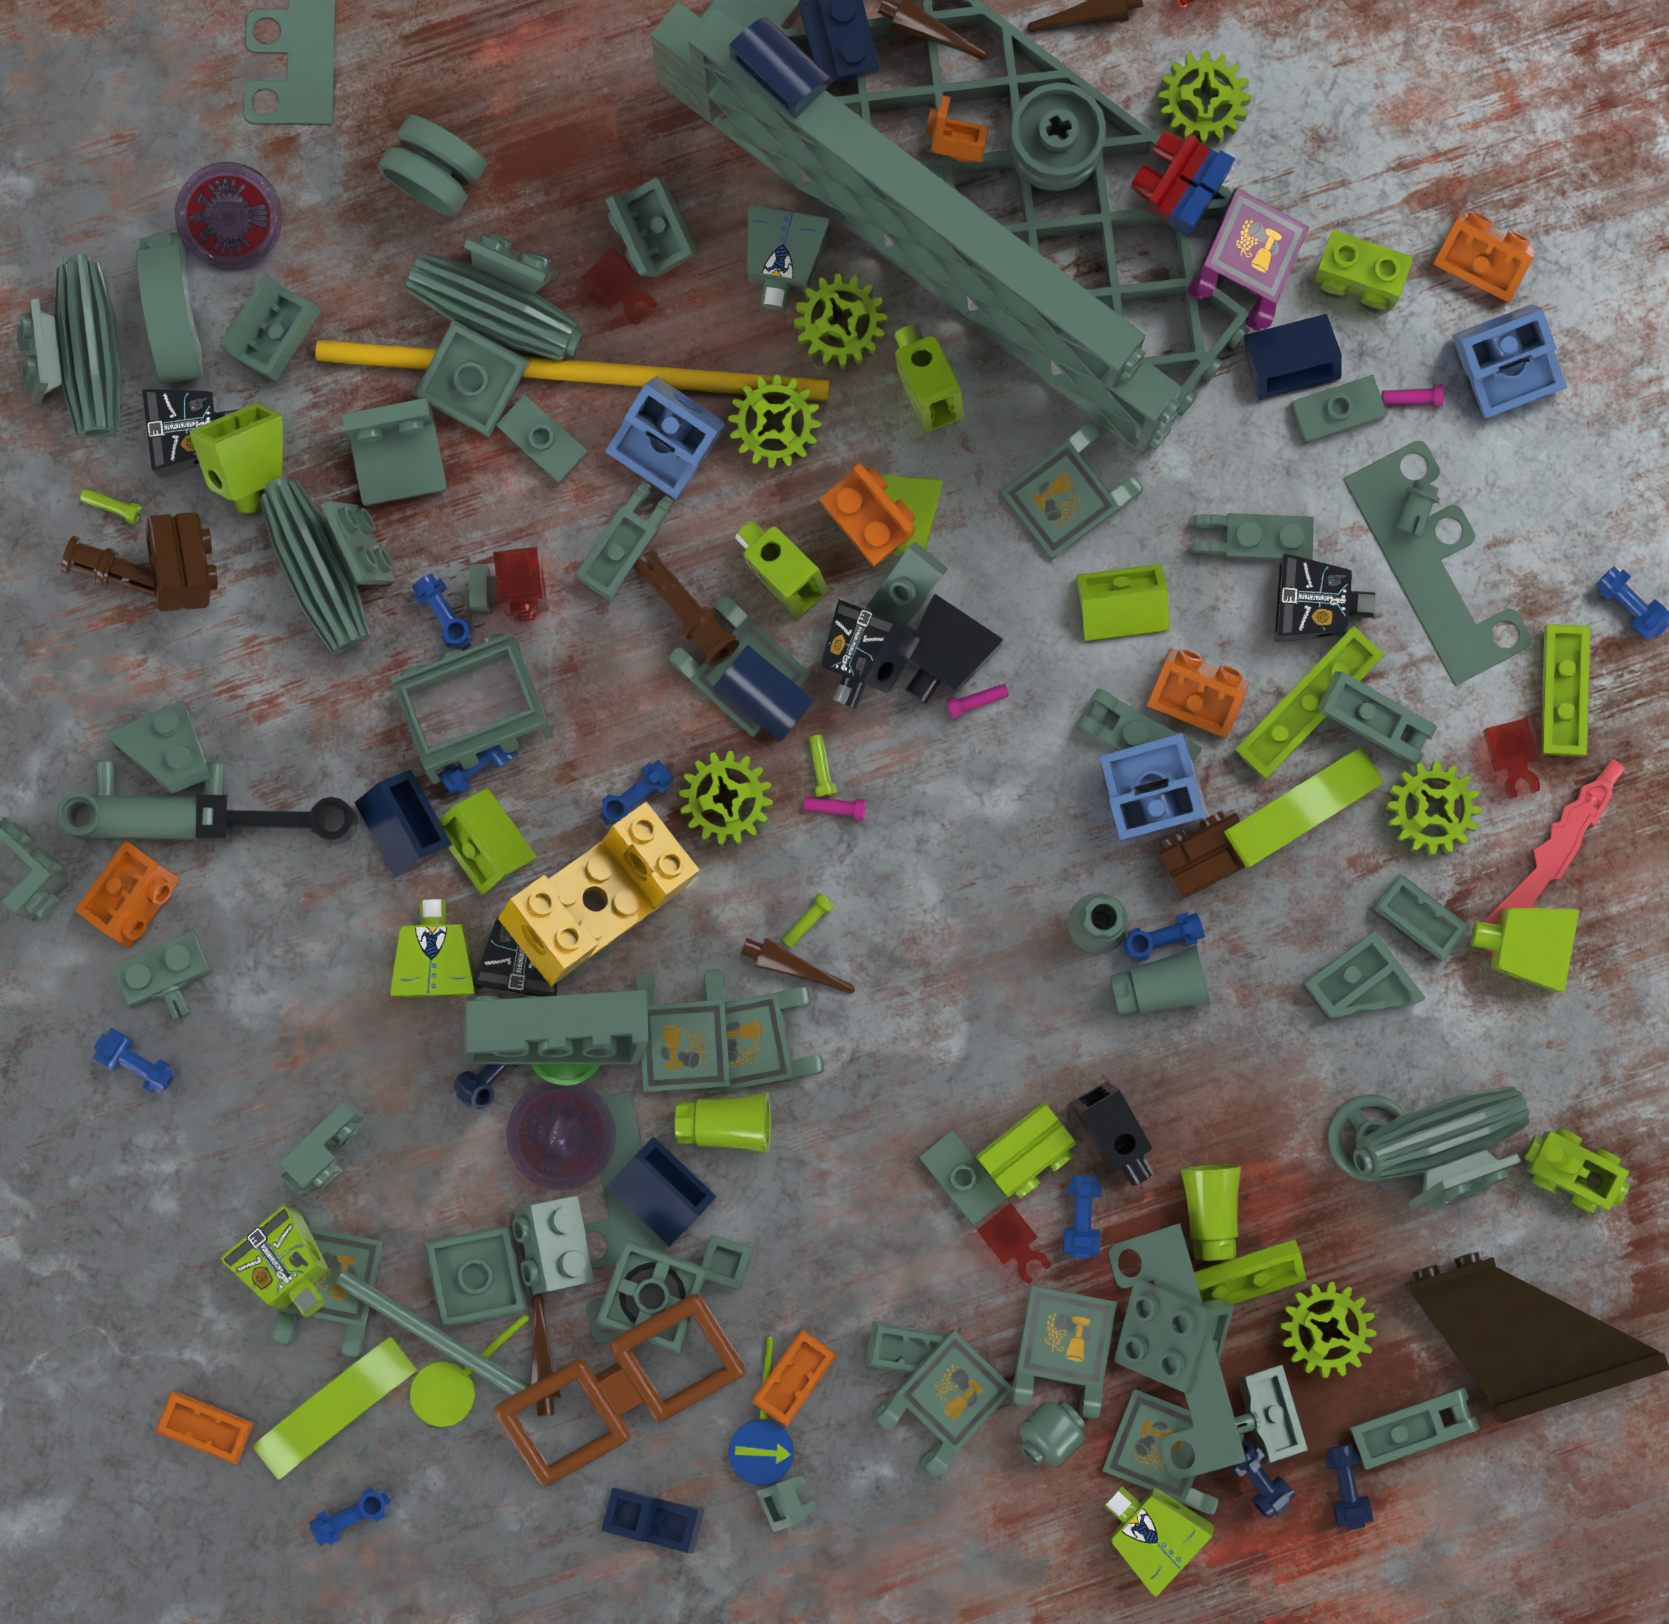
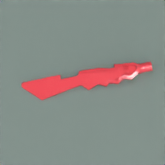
M1611 759L1595 781L1581 786L1577 800L1563 807L1560 821L1551 823L1550 839L1533 850L1536 868L1490 913L1484 922L1498 925L1501 909L1538 908L1533 904L1548 882L1561 879L1581 846L1584 832L1590 824L1593 827L1596 826L1612 797L1614 784L1625 770L1622 764ZM1490 950L1491 960L1493 956V950Z

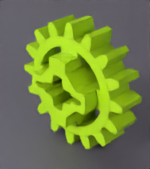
M1204 50L1199 61H1196L1191 53L1186 54L1184 67L1175 61L1172 63L1170 71L1174 77L1163 75L1160 85L1167 90L1159 92L1157 102L1167 104V106L1161 109V119H1173L1169 127L1171 133L1181 128L1185 131L1183 139L1186 140L1188 135L1192 134L1198 136V140L1203 145H1205L1208 136H1213L1218 144L1222 143L1224 130L1232 135L1237 133L1239 127L1235 120L1245 122L1248 112L1240 106L1249 105L1251 102L1250 94L1241 93V91L1247 88L1249 80L1248 78H1236L1240 68L1238 63L1227 68L1224 66L1226 55L1221 54L1216 62L1211 61L1208 50ZM1197 74L1196 79L1190 85L1182 84L1181 87H1178L1187 77ZM1214 75L1221 78L1227 86H1223ZM1203 84H1205L1207 98L1210 100L1205 113L1202 100L1198 97ZM1227 109H1231L1223 119L1212 123V118L1218 112H1226ZM1181 111H1186L1195 120V122L1191 121L1186 116H1184V114Z
M840 273L835 274L834 284L828 285L827 281L821 277L818 279L819 290L817 292L808 287L804 290L809 302H797L796 311L804 315V317L794 319V328L805 330V332L798 336L799 345L810 343L808 357L812 359L821 353L823 355V366L825 367L829 366L832 359H838L840 368L845 369L848 358H853L858 365L863 364V351L871 355L877 352V348L872 342L873 339L884 341L885 332L877 326L887 323V314L876 313L883 306V300L881 297L871 300L870 296L873 292V286L868 284L861 290L858 288L857 276H853L849 284H845L842 282ZM838 295L850 296L857 301L852 303L840 299ZM822 302L824 308L823 316L812 324L813 313ZM833 307L836 313L840 314L843 319L848 318V335L844 329H841L839 324L832 325ZM869 318L868 330L859 341L857 334L858 326L865 323L866 319ZM831 340L840 343L843 348L831 347L823 342Z
M775 374L773 384L767 385L765 379L761 376L757 378L758 389L753 390L747 385L742 387L747 396L744 401L733 399L732 403L740 411L739 415L728 416V421L738 423L739 429L732 432L730 436L731 438L742 437L744 443L738 450L741 454L750 449L755 452L752 463L757 464L764 456L768 457L769 468H775L777 458H783L785 464L790 466L792 465L791 454L794 452L803 458L807 456V452L803 447L805 442L817 443L818 440L810 434L811 428L821 427L822 422L813 420L811 413L816 412L820 407L819 404L808 405L805 401L811 394L809 389L802 391L800 394L795 391L798 380L793 378L787 386H783L781 375ZM781 392L789 395L790 398L783 404H770L763 394ZM752 406L757 413V427L751 433H748L746 416L749 407ZM789 406L791 407V410L785 414L786 417L782 421L785 429L781 433L773 429L769 432L766 431L762 436L759 435L765 428L764 425L768 422L765 416L767 411L771 410V412L776 414L780 411H785ZM801 409L804 416V427L799 437L792 429L793 415ZM767 438L780 439L787 448L773 451L762 448L759 445Z
M728 751L725 761H719L718 756L713 752L710 753V765L705 766L701 761L697 760L695 765L699 773L696 776L692 774L684 775V780L691 787L690 789L679 790V797L689 800V804L680 808L681 814H693L694 818L690 821L688 827L691 831L700 826L704 828L702 840L707 841L712 834L717 835L719 846H724L727 836H733L734 841L739 845L742 844L741 833L747 831L753 837L758 835L753 825L756 821L767 824L768 817L761 811L762 808L773 807V800L763 797V793L772 789L770 782H759L758 779L763 775L764 769L758 767L751 771L749 769L751 759L747 755L740 763L735 762L733 751ZM726 770L742 774L750 783H736L728 778ZM711 775L713 784L708 793L697 798L701 784ZM720 780L724 782L725 788H728L730 794H738V797L732 800L733 807L731 809L733 817H729L728 811L722 803H714V800L720 798ZM755 799V805L751 814L741 823L739 813L744 804ZM714 813L725 820L726 827L716 826L708 822L702 815Z
M1434 761L1430 771H1426L1424 765L1418 763L1414 766L1415 777L1404 771L1399 776L1404 786L1393 785L1390 788L1389 792L1396 796L1397 800L1388 802L1385 806V809L1396 812V817L1388 822V826H1400L1402 831L1396 838L1399 842L1408 837L1413 840L1411 851L1416 852L1422 845H1426L1428 856H1433L1436 854L1438 846L1441 845L1443 851L1448 854L1453 852L1452 840L1463 846L1468 842L1464 830L1474 832L1478 829L1479 825L1471 820V816L1482 813L1481 807L1472 805V800L1480 795L1479 790L1468 791L1465 787L1471 779L1469 775L1462 777L1460 780L1455 777L1456 765L1453 764L1446 772L1441 771L1440 761ZM1437 780L1446 783L1448 786L1444 789H1431L1423 781ZM1408 794L1410 800L1414 803L1413 817L1409 820L1406 814ZM1458 797L1462 806L1459 822V819L1454 814V803ZM1440 801L1442 807L1439 809V814L1442 817L1438 814L1429 817L1425 812L1429 807L1428 802ZM1425 827L1437 828L1445 836L1431 837L1420 833V831Z
M1327 1282L1325 1292H1321L1316 1283L1309 1284L1310 1296L1306 1297L1297 1291L1294 1294L1296 1301L1299 1303L1297 1307L1284 1306L1283 1308L1291 1316L1290 1322L1279 1323V1328L1289 1331L1290 1337L1282 1340L1281 1344L1284 1347L1294 1346L1295 1351L1289 1358L1292 1362L1295 1363L1302 1358L1306 1360L1303 1371L1310 1374L1317 1365L1320 1366L1321 1377L1328 1378L1330 1369L1335 1367L1337 1373L1340 1376L1346 1375V1363L1349 1362L1359 1368L1362 1364L1357 1357L1358 1353L1361 1351L1371 1354L1372 1349L1364 1342L1366 1337H1374L1377 1334V1331L1366 1328V1322L1375 1317L1374 1313L1361 1312L1360 1308L1365 1304L1366 1299L1359 1297L1352 1301L1350 1299L1352 1288L1349 1286H1345L1340 1293H1336L1334 1282ZM1332 1300L1325 1311L1313 1313L1306 1310L1318 1301ZM1348 1309L1355 1319L1356 1334L1349 1331L1345 1320ZM1333 1318L1332 1327L1338 1330V1333L1343 1335L1345 1339L1327 1336L1322 1341L1323 1332L1317 1329L1318 1326L1311 1323L1310 1320L1328 1323ZM1299 1324L1307 1328L1311 1340L1307 1347L1308 1350H1306L1301 1342ZM1343 1346L1349 1349L1340 1357L1323 1359L1331 1348Z

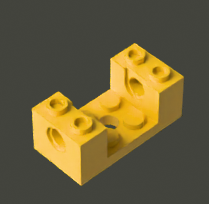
M645 802L615 823L601 842L548 879L544 874L513 896L502 910L498 919L552 987L685 890L700 869L650 805ZM588 891L599 893L604 899V909L597 912L587 909L582 900L583 894Z

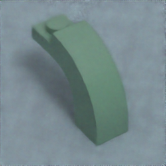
M182 231L169 234L158 233L151 237L140 238V250L136 251L139 289L148 339L160 384L202 378V348L190 304L186 274V245Z

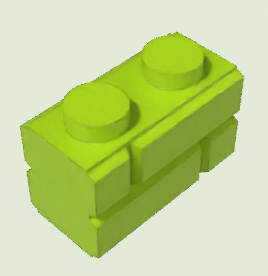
M1043 1102L977 1154L975 1158L1007 1198L1015 1193L1021 1199L1040 1184L1035 1176L1045 1168L1050 1166L1055 1172L1074 1157L1070 1149L1077 1142L1048 1105Z

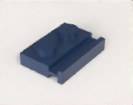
M863 0L799 1V9L812 59L833 79V82H842L880 72V64Z

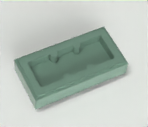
M1374 375L1291 402L1304 444L1387 416Z
M525 394L496 424L497 429L559 485L589 454L578 441Z
M914 542L905 551L867 604V607L874 613L907 626L948 568Z
M1401 873L1373 907V910L1441 962L1446 959L1470 927Z
M953 1130L919 1157L973 1226L1008 1199Z
M872 1321L865 1365L912 1373L948 1333Z

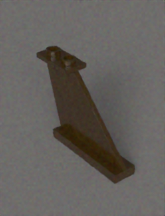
M1479 1251L1454 1258L1456 1267L1439 1271L1436 1264L1412 1272L1414 1280L1404 1283L1406 1292L1412 1295L1490 1401L1494 1419L1499 1423H1505L1669 1370L1664 1352L1654 1349L1496 1267L1494 1257L1481 1258Z

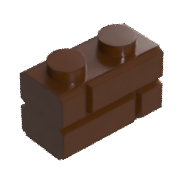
M196 512L179 513L175 516L170 514L151 515L147 518L146 543L157 610L162 612L180 610L183 607L186 610L206 608L210 602V591L217 590L218 588L215 564L207 565L206 555L212 553L209 528L201 529L200 517Z
M1223 810L1200 821L1202 830L1187 837L1185 831L1182 830L1161 841L1164 849L1159 851L1156 857L1179 901L1246 868L1224 831L1241 821L1236 813L1226 817Z

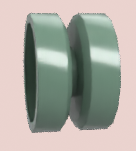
M1056 82L1037 87L1023 97L1014 111L1008 144L1013 166L1024 180L1037 188L1051 191L1075 188L1091 176L1100 162L1107 129L1103 110L1092 95L1076 85ZM1057 135H1060L1064 140H1060Z
M408 114L397 132V137L404 148L388 147L378 162L377 169L385 178L409 196L439 213L456 218L468 200L467 193L460 184L477 185L486 171L488 163L472 147L444 128L425 118Z

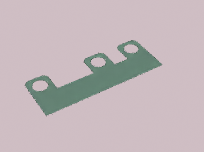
M289 0V10L255 9L247 14L246 46L250 51L288 53L287 80H253L245 86L244 117L248 122L255 124H333L335 0ZM262 18L276 20L281 29L279 38L271 44L258 42L253 34L257 21ZM260 89H271L278 95L279 106L270 115H260L252 107L253 95Z
M1414 441L1343 479L1456 686L1527 649L1531 644V636L1519 613L1513 609H1505L1477 625L1475 624L1441 561L1471 545L1475 539V533L1459 506L1450 505L1430 515L1422 532V538L1407 535V531L1400 532L1395 529L1408 500L1406 495L1409 493L1406 490L1408 487H1412L1415 481L1403 475L1400 468L1402 459L1409 453H1419L1426 458L1428 471L1423 478L1418 479L1419 481L1429 484L1440 475V468L1428 446L1422 441ZM1445 517H1453L1462 524L1463 535L1455 544L1442 543L1436 536V525ZM1501 621H1510L1519 629V640L1511 648H1501L1492 639V630Z
M626 1091L587 1100L598 1112L604 1128V1142L597 1158V1164L610 1219L584 1224L585 1234L588 1232H599L606 1238L608 1244L607 1251L603 1257L591 1260L592 1269L617 1264L625 1239L667 1253L664 1241L606 1187L643 1148L631 1092ZM559 1110L558 1115L553 1111L552 1116L547 1114V1119L543 1118L548 1144L553 1152L563 1153L583 1148L580 1143H585V1139H582V1137H586V1133H582V1131H585V1127H581V1133L576 1140L562 1142L556 1138L553 1132L554 1122L562 1115V1111ZM585 1110L589 1117L592 1118L590 1113L587 1110ZM593 1128L591 1132L597 1131L599 1128ZM605 1297L591 1300L586 1306L591 1337L598 1344L610 1343L612 1339L622 1334L619 1331L605 1333L596 1324V1315L601 1309Z
M1180 1223L1111 1246L1109 1258L1116 1283L1121 1288L1133 1287L1134 1282L1138 1280L1146 1282L1154 1280L1156 1286L1203 1306ZM1126 1249L1136 1251L1142 1261L1141 1271L1132 1278L1123 1275L1118 1265L1119 1256ZM1208 1325L1191 1392L1185 1393L1194 1428L1166 1435L1161 1443L1168 1473L1175 1480H1182L1246 1462ZM1177 1441L1188 1442L1194 1450L1195 1460L1188 1469H1180L1172 1461L1171 1449Z

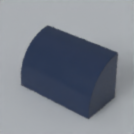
M767 17L760 18L752 23L729 44L730 58L795 119L833 82L829 75Z
M1327 314L1253 332L1244 336L1247 361L1259 400L1341 379L1342 354Z
M749 645L745 647L713 687L779 743L815 701Z
M411 769L378 782L354 802L395 878L426 863L452 845Z
M654 1137L646 1143L606 1186L669 1247L716 1198L700 1180Z

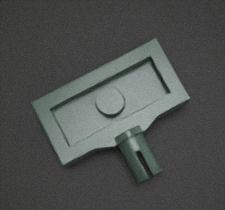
M192 931L112 966L129 1007L133 1008L151 999L164 998L173 1021L182 1019L181 1015L187 1017L190 1014L180 991L191 981L211 973L195 933Z
M1273 1366L1237 1378L1245 1404V1414L1235 1417L1236 1425H1239L1237 1427L1238 1433L1240 1435L1251 1431L1255 1437L1257 1447L1265 1455L1261 1459L1262 1464L1271 1463L1307 1451V1445L1283 1366Z

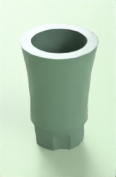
M1095 893L1081 898L1073 906L1068 919V927L1072 939L1080 948L1091 953L1101 954L1116 949L1124 941L1128 932L1129 920L1124 906L1118 899L1107 894ZM1103 913L1108 917L1109 924L1106 928L1098 929L1094 926L1092 919L1095 914Z
M1197 946L1151 963L1130 967V972H1121L1110 976L1120 1015L1135 1013L1139 1010L1140 1014L1182 1006L1210 1005Z

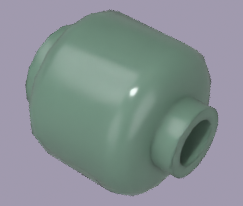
M1052 1401L1044 1402L1020 1425L1019 1433L1024 1442L1020 1449L1037 1466L1043 1462L1051 1467H1059L1082 1446L1084 1442L1082 1429L1085 1427V1423L1080 1415L1063 1401H1060L1058 1404Z

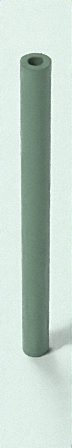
M343 1269L334 1283L509 1394L514 1395L529 1386L524 1381Z

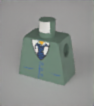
M749 204L747 274L748 282L764 285L761 307L774 311H785L789 290L804 292L807 287L809 288L829 235V218Z

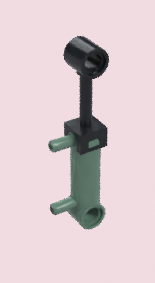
M100 760L97 765L96 795L80 792L70 794L62 800L57 811L58 823L62 829L70 835L84 840L118 838L233 842V828L311 829L312 833H315L326 842L340 844L350 840L356 833L358 826L357 814L353 808L343 800L335 797L323 798L314 805L311 812L234 810V799L228 795H222L223 764L221 762L207 763L212 778L205 780V795L185 797L114 795L115 763L112 760ZM80 806H90L92 810L91 821L84 827H76L73 821L74 812ZM331 810H341L345 817L341 829L334 832L326 831L323 824L326 814Z

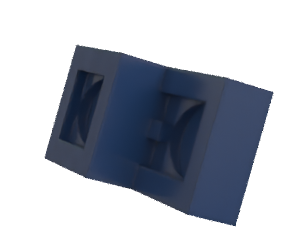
M612 1487L601 1531L640 1542L653 1543L685 1553H694L704 1510Z

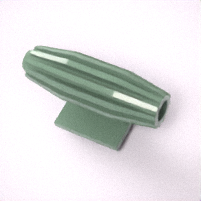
M489 232V235L481 234L480 237L466 240L464 248L471 250L472 264L425 252L418 256L409 274L405 290L448 320L453 321L455 319L486 337L513 349L563 361L567 354L573 357L576 355L584 333L578 331L579 321L536 293L550 280L557 279L560 270L550 266L552 259L532 250H528L527 253L523 251L519 253L511 249L512 241Z
M70 255L64 258L65 264H60L56 268L54 316L41 312L39 299H30L26 313H21L20 315L21 325H17L19 351H26L27 353L25 356V367H22L21 370L22 386L24 393L31 392L32 405H41L44 395L62 386L76 436L83 438L106 437L119 432L122 375L115 315L100 264L91 261L89 255Z
M285 476L269 482L264 488L266 493L262 494L259 500L273 550L301 610L332 654L341 653L360 645L371 637L357 585H391L396 582L391 572L394 567L392 559L385 548L379 547L373 534L375 524L371 515L365 508H361L360 505L326 501L321 504L327 518L325 520L298 480L289 481Z
M1509 1086L1463 1093L1403 1114L1358 1140L1357 1150L1353 1153L1355 1166L1360 1174L1370 1177L1372 1181L1424 1173L1423 1193L1408 1202L1411 1210L1427 1205L1431 1212L1453 1203V1199L1466 1195L1467 1198L1479 1195L1490 1190L1492 1185L1508 1179L1507 1170L1520 1163L1517 1154L1497 1160L1487 1150L1527 1127V1124H1529V1109H1527L1526 1100L1523 1099L1522 1093L1519 1090Z

